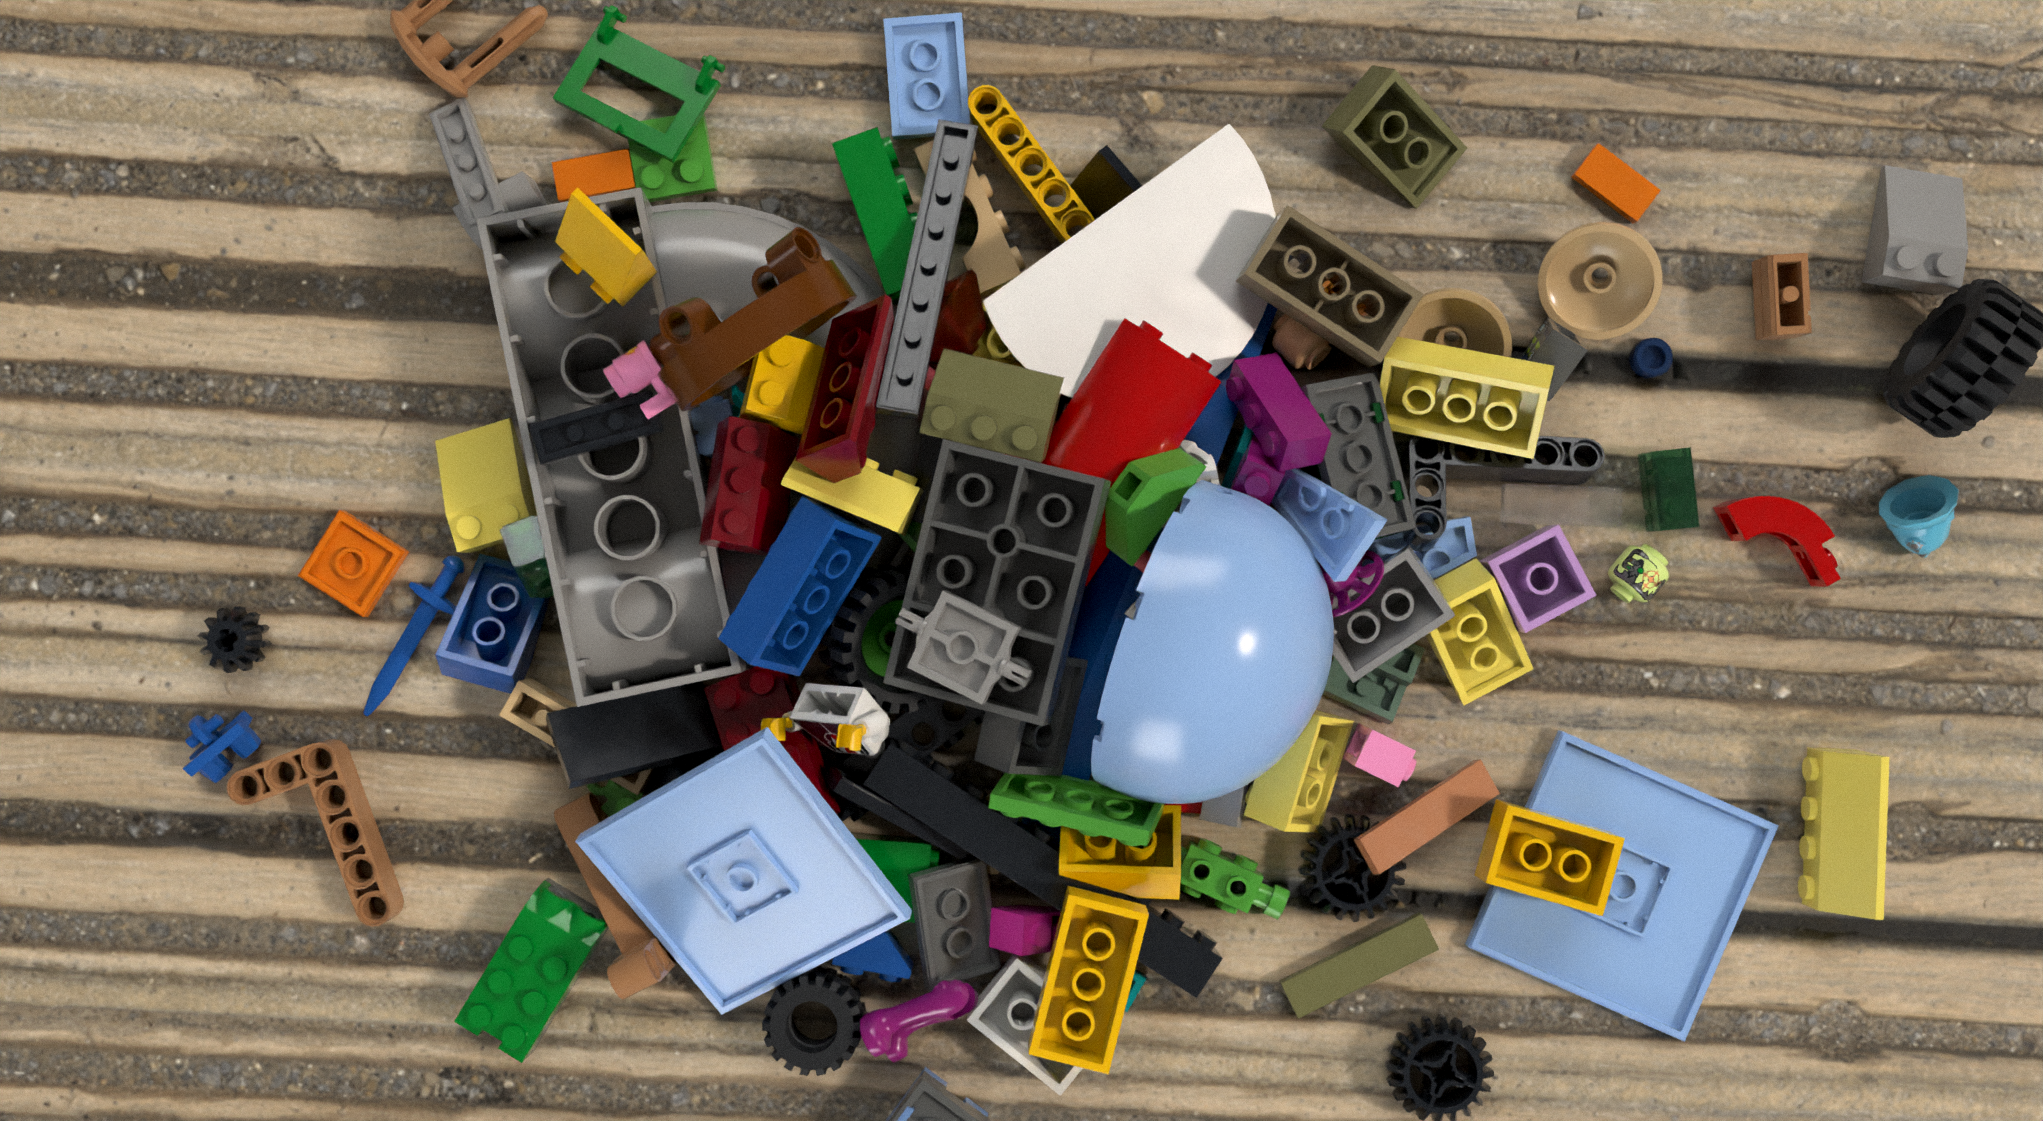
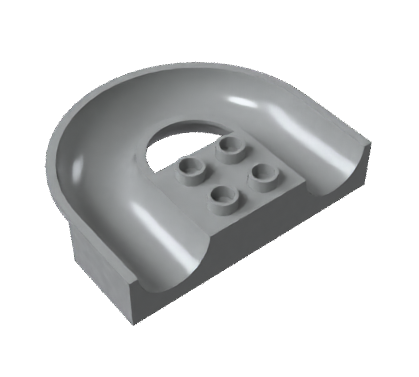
M641 187L588 197L644 251L657 271L622 307L614 299L607 304L589 287L595 281L584 270L578 275L575 274L559 258L564 251L555 240L569 201L476 218L577 707L737 674L756 667L748 664L718 638L726 626L729 616L736 609L747 590L749 582L755 577L766 556L699 544L709 477L705 458L698 451L695 437L698 431L694 430L690 413L693 408L683 412L675 402L672 406L659 413L664 429L663 432L544 466L540 465L529 424L621 399L608 381L603 369L612 365V360L634 348L643 340L650 347L651 338L660 332L659 317L664 309L688 298L698 297L705 300L719 320L723 322L756 300L758 297L752 287L754 271L767 264L766 250L796 227L806 229L815 237L826 261L834 260L857 295V298L833 318L885 294L877 282L852 258L831 242L801 225L774 214L722 203L681 202L651 206ZM774 276V280L776 284L779 286L778 280ZM892 305V306H893L894 321H895V316H896L897 308L895 307V305ZM832 319L803 340L825 348ZM652 384L635 394L651 390L655 396L657 392ZM925 388L918 420L875 413V427L870 434L866 456L880 463L877 471L892 476L894 470H898L914 477L923 435L919 432L929 392ZM631 392V393H629L628 395H626V396H624V397H628V396L635 395V394H633V393ZM794 432V436L798 438V445H797V452H798V448H799V444H800V441H801L802 434H798V433H795V432ZM791 489L786 522L789 519L790 512L798 504L802 496L818 502L821 501ZM853 515L882 536L865 567L869 566L877 570L878 564H890L897 567L909 548L907 543L897 532Z

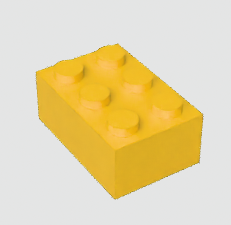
M1496 799L1474 875L1491 885L1603 916L1625 838L1610 831Z

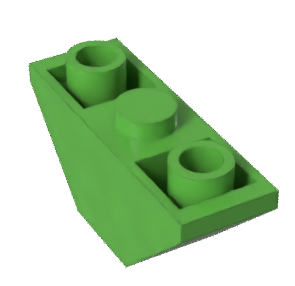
M1180 448L1130 461L1109 489L1105 505L1106 547L1133 567L1165 522L1171 517L1185 493L1196 483L1206 466Z

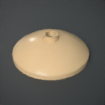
M1610 222L1585 224L1562 235L1547 251L1538 275L1539 298L1550 319L1581 338L1594 340L1615 338L1638 327L1654 310L1662 290L1661 263L1652 245L1635 230ZM1598 268H1603L1608 274L1606 277L1598 279L1592 273Z
M1443 288L1425 293L1398 337L1510 358L1512 354L1511 330L1501 310L1483 295L1461 288ZM1449 332H1455L1459 335V339L1451 342L1445 338V335Z

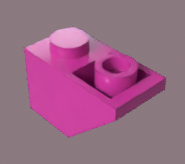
M1021 904L992 907L989 947L1020 956L1051 952L1061 911L1053 906Z

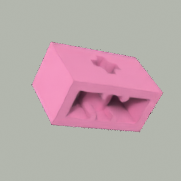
M1358 723L1343 755V759L1352 765L1399 787L1402 780L1407 781L1410 778L1417 762L1413 758L1416 750Z

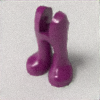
M943 980L931 992L894 1007L873 1010L863 1015L860 1020V1032L864 1044L874 1057L886 1054L893 1063L902 1060L908 1055L907 1038L910 1034L920 1028L955 1020L970 1013L977 1005L978 993L968 983L960 980Z

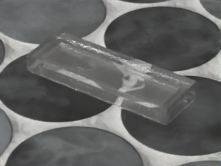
M1502 484L1500 523L1622 527L1623 488Z

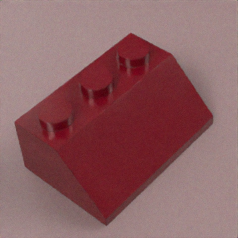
M729 416L717 424L699 544L767 556L770 546L776 541L786 524L791 489L781 485V482L796 458L797 437L771 424Z

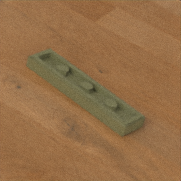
M1418 912L1279 981L1299 1019L1439 950L1423 915Z

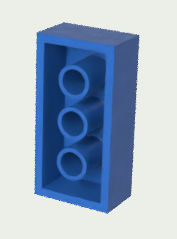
M802 496L798 504L790 512L789 519L776 541L770 546L765 560L755 577L749 582L745 594L734 612L729 616L726 626L718 639L750 665L800 676L882 539V536L850 513Z

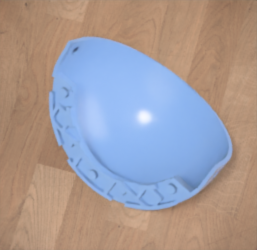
M1200 480L1189 488L1183 496L1179 513L1173 511L1154 547L1136 589L1140 593V597L1135 603L1136 610L1133 620L1125 619L1115 648L1097 719L1101 720L1102 728L1100 735H1095L1092 745L1091 772L1094 781L1123 795L1153 803L1187 804L1218 798L1244 787L1263 775L1293 746L1308 725L1326 687L1332 661L1334 624L1330 596L1321 568L1303 537L1288 520L1260 500L1244 493Z

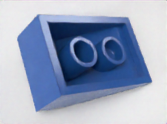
M479 554L435 654L441 674L511 694L518 681L525 679L533 659L552 592L549 572Z

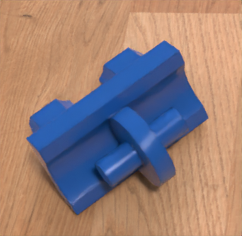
M243 710L218 731L217 728L224 723L220 715L215 714L209 720L199 715L195 716L188 724L193 734L185 739V741L191 748L196 747L200 742L203 745L190 755V762L183 767V770L191 777L199 771L203 776L217 783L227 775L234 765L221 753L229 746L242 759H245L259 747L261 740L254 730L249 727L253 718Z

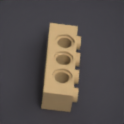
M533 678L518 681L499 716L555 747L546 722L547 713L576 707L577 705ZM657 768L610 780L638 795L646 790Z

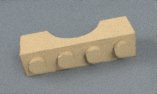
M934 140L914 149L925 178ZM974 150L972 162H975V161L978 160L975 150ZM971 163L964 201L972 208L978 219V233L974 244L962 257V260L980 300L995 293L1020 275V270L1026 268L1017 246L1010 248L1004 234L1010 232L1002 211L994 212L988 198L994 196L986 175L983 174L978 177Z

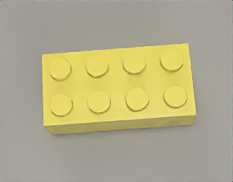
M1397 337L1384 357L1380 388L1391 431L1534 459L1554 366Z

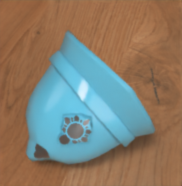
M1925 475L1906 479L1886 491L1879 502V515L1886 521L1887 528L1893 532L1895 538L1902 546L1910 552L1926 558L1948 538L1951 521L1955 518L1954 508L1957 505L1959 490L1948 479L1937 476Z

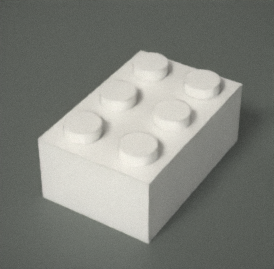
M1012 954L979 995L976 1007L967 1015V1021L1061 1096L1083 1068L1028 1054V1040L1046 971L1028 956Z

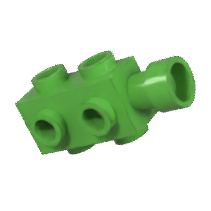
M1200 838L1199 843L1190 840L1187 848L1181 846L1180 890L1197 898H1200L1202 893L1216 899L1215 905L1232 914H1236L1238 909L1248 913L1253 904L1262 908L1263 914L1277 920L1280 918L1287 904L1290 891L1276 884L1271 887L1262 883L1264 876L1262 872L1256 870L1257 862L1240 854H1236L1234 860L1220 854L1222 850L1220 845L1205 838ZM1204 864L1209 868V872L1205 877H1197L1194 874V869L1197 865ZM1234 881H1242L1245 884V889L1242 893L1235 894L1230 890V886Z

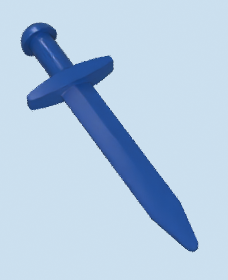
M457 556L444 558L442 561L444 567L431 588L417 582L409 583V587L423 600L374 681L364 709L365 716L371 715L389 695L438 610L453 615L456 606L445 595L458 573H463L465 570V565L461 558Z

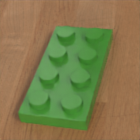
M1005 772L990 794L989 808L998 810L1003 815L1012 818L1023 816L1039 820L1041 824L1049 827L1064 826L1077 829L1086 836L1096 837L1102 835L1118 839L1120 843L1128 846H1147L1163 813L1164 804L1135 799L1097 782L1063 774L1061 776L1008 774Z

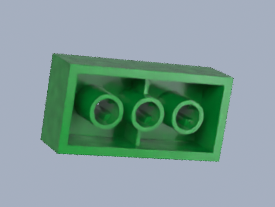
M878 127L836 141L832 143L885 293L892 298V305L896 306L900 298L918 214L917 212L909 214L906 208L913 205V201L904 175L895 176L893 170L900 168L891 139L889 136L881 138Z

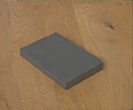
M976 856L965 858L964 861L960 859L908 874L925 988L932 991L943 980L950 981L956 979L964 981L1001 969L999 950L989 947L991 908L993 906L987 864Z

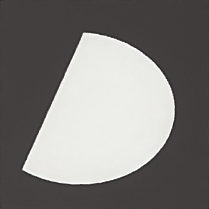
M1230 124L1226 125L986 298L983 304L1001 340L1013 356L1025 368L1065 377L1061 394L1073 398L1124 318L1137 326H1140L1143 320L1164 333L1160 339L1162 342L1187 358L1192 352L1212 365L1209 373L1217 377L1241 353L1253 336L1268 303L1236 282L1237 277L1275 219L1271 195L1254 155Z

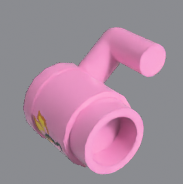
M645 340L612 360L613 364L603 369L608 381L620 398L631 392L635 394L652 384L657 395L640 404V408L648 419L675 403V400L657 375L663 367L655 359Z

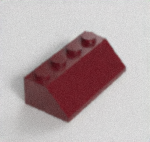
M886 294L833 318L795 461L833 483L860 474L867 460L866 450L870 434L875 427L876 403L894 325L892 298Z

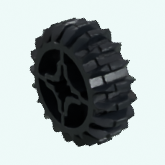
M1346 814L1344 826H1341L1336 817H1331L1330 824L1332 830L1330 831L1319 824L1316 829L1322 837L1318 841L1312 836H1307L1306 841L1314 847L1313 851H1300V856L1310 861V864L1298 866L1300 874L1311 875L1301 882L1304 890L1314 889L1308 897L1310 901L1315 904L1323 900L1320 910L1324 914H1328L1335 907L1334 916L1337 920H1343L1347 910H1349V916L1353 922L1359 921L1360 910H1363L1365 915L1372 919L1375 917L1372 907L1376 904L1382 911H1387L1388 905L1383 899L1386 895L1391 899H1398L1399 894L1391 887L1393 884L1399 886L1405 884V879L1396 875L1395 871L1405 870L1406 863L1399 861L1382 872L1375 886L1369 890L1367 879L1372 871L1363 855L1354 851L1353 847L1349 844L1348 838L1358 837L1369 830L1370 818L1362 815L1356 826L1354 816ZM1377 821L1376 823H1374V824L1371 826V828H1372L1373 826H1375L1376 824H1378L1379 821ZM1336 843L1337 859L1333 864L1326 867V871L1322 872L1324 857L1328 850ZM1347 854L1357 864L1360 863V865L1355 867L1357 881L1345 871L1349 868ZM1331 882L1335 884L1350 883L1357 897L1346 898L1337 896L1328 891L1325 884Z
M1438 1014L1435 1025H1433L1431 1019L1427 1015H1423L1421 1020L1423 1027L1418 1028L1412 1021L1408 1022L1407 1026L1412 1033L1406 1037L1402 1032H1397L1396 1037L1400 1041L1401 1046L1390 1045L1388 1048L1389 1053L1396 1057V1059L1385 1061L1387 1070L1394 1072L1386 1078L1389 1086L1396 1087L1392 1092L1394 1098L1397 1101L1404 1100L1403 1108L1405 1111L1410 1113L1416 1110L1417 1117L1422 1121L1430 1114L1433 1121H1442L1444 1114L1447 1115L1450 1121H1457L1456 1112L1459 1110L1465 1116H1471V1110L1468 1105L1473 1101L1476 1105L1483 1106V1101L1477 1094L1479 1091L1484 1093L1491 1092V1087L1483 1079L1494 1076V1071L1486 1066V1064L1492 1061V1055L1488 1051H1482L1487 1044L1482 1037H1475L1476 1030L1471 1025L1463 1028L1462 1021L1457 1017H1454L1448 1024L1447 1018L1443 1014ZM1437 1041L1436 1046L1431 1051H1419L1425 1045ZM1457 1044L1462 1045L1466 1050L1468 1057L1467 1073L1455 1065L1457 1057L1455 1049ZM1444 1063V1065L1449 1070H1437L1434 1074L1430 1067L1434 1068L1435 1066L1441 1068ZM1411 1065L1416 1066L1419 1071L1424 1073L1421 1082L1424 1085L1422 1093L1412 1088L1410 1082ZM1450 1086H1459L1453 1092L1441 1096L1446 1088Z

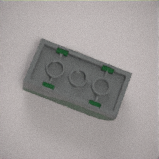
M1377 372L1318 382L1301 387L1332 433L1323 462L1302 467L1303 471L1388 519L1375 539L1396 535L1416 528Z

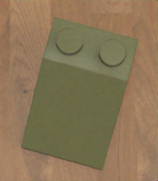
M1375 65L1369 68L1321 126L1351 157L1415 209L1420 206L1467 150L1464 143L1395 69Z

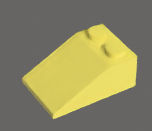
M511 418L435 441L445 513L457 552L472 553L541 532L530 477Z
M1477 558L1434 580L1455 613V616L1425 636L1463 706L1533 670V666L1496 580Z

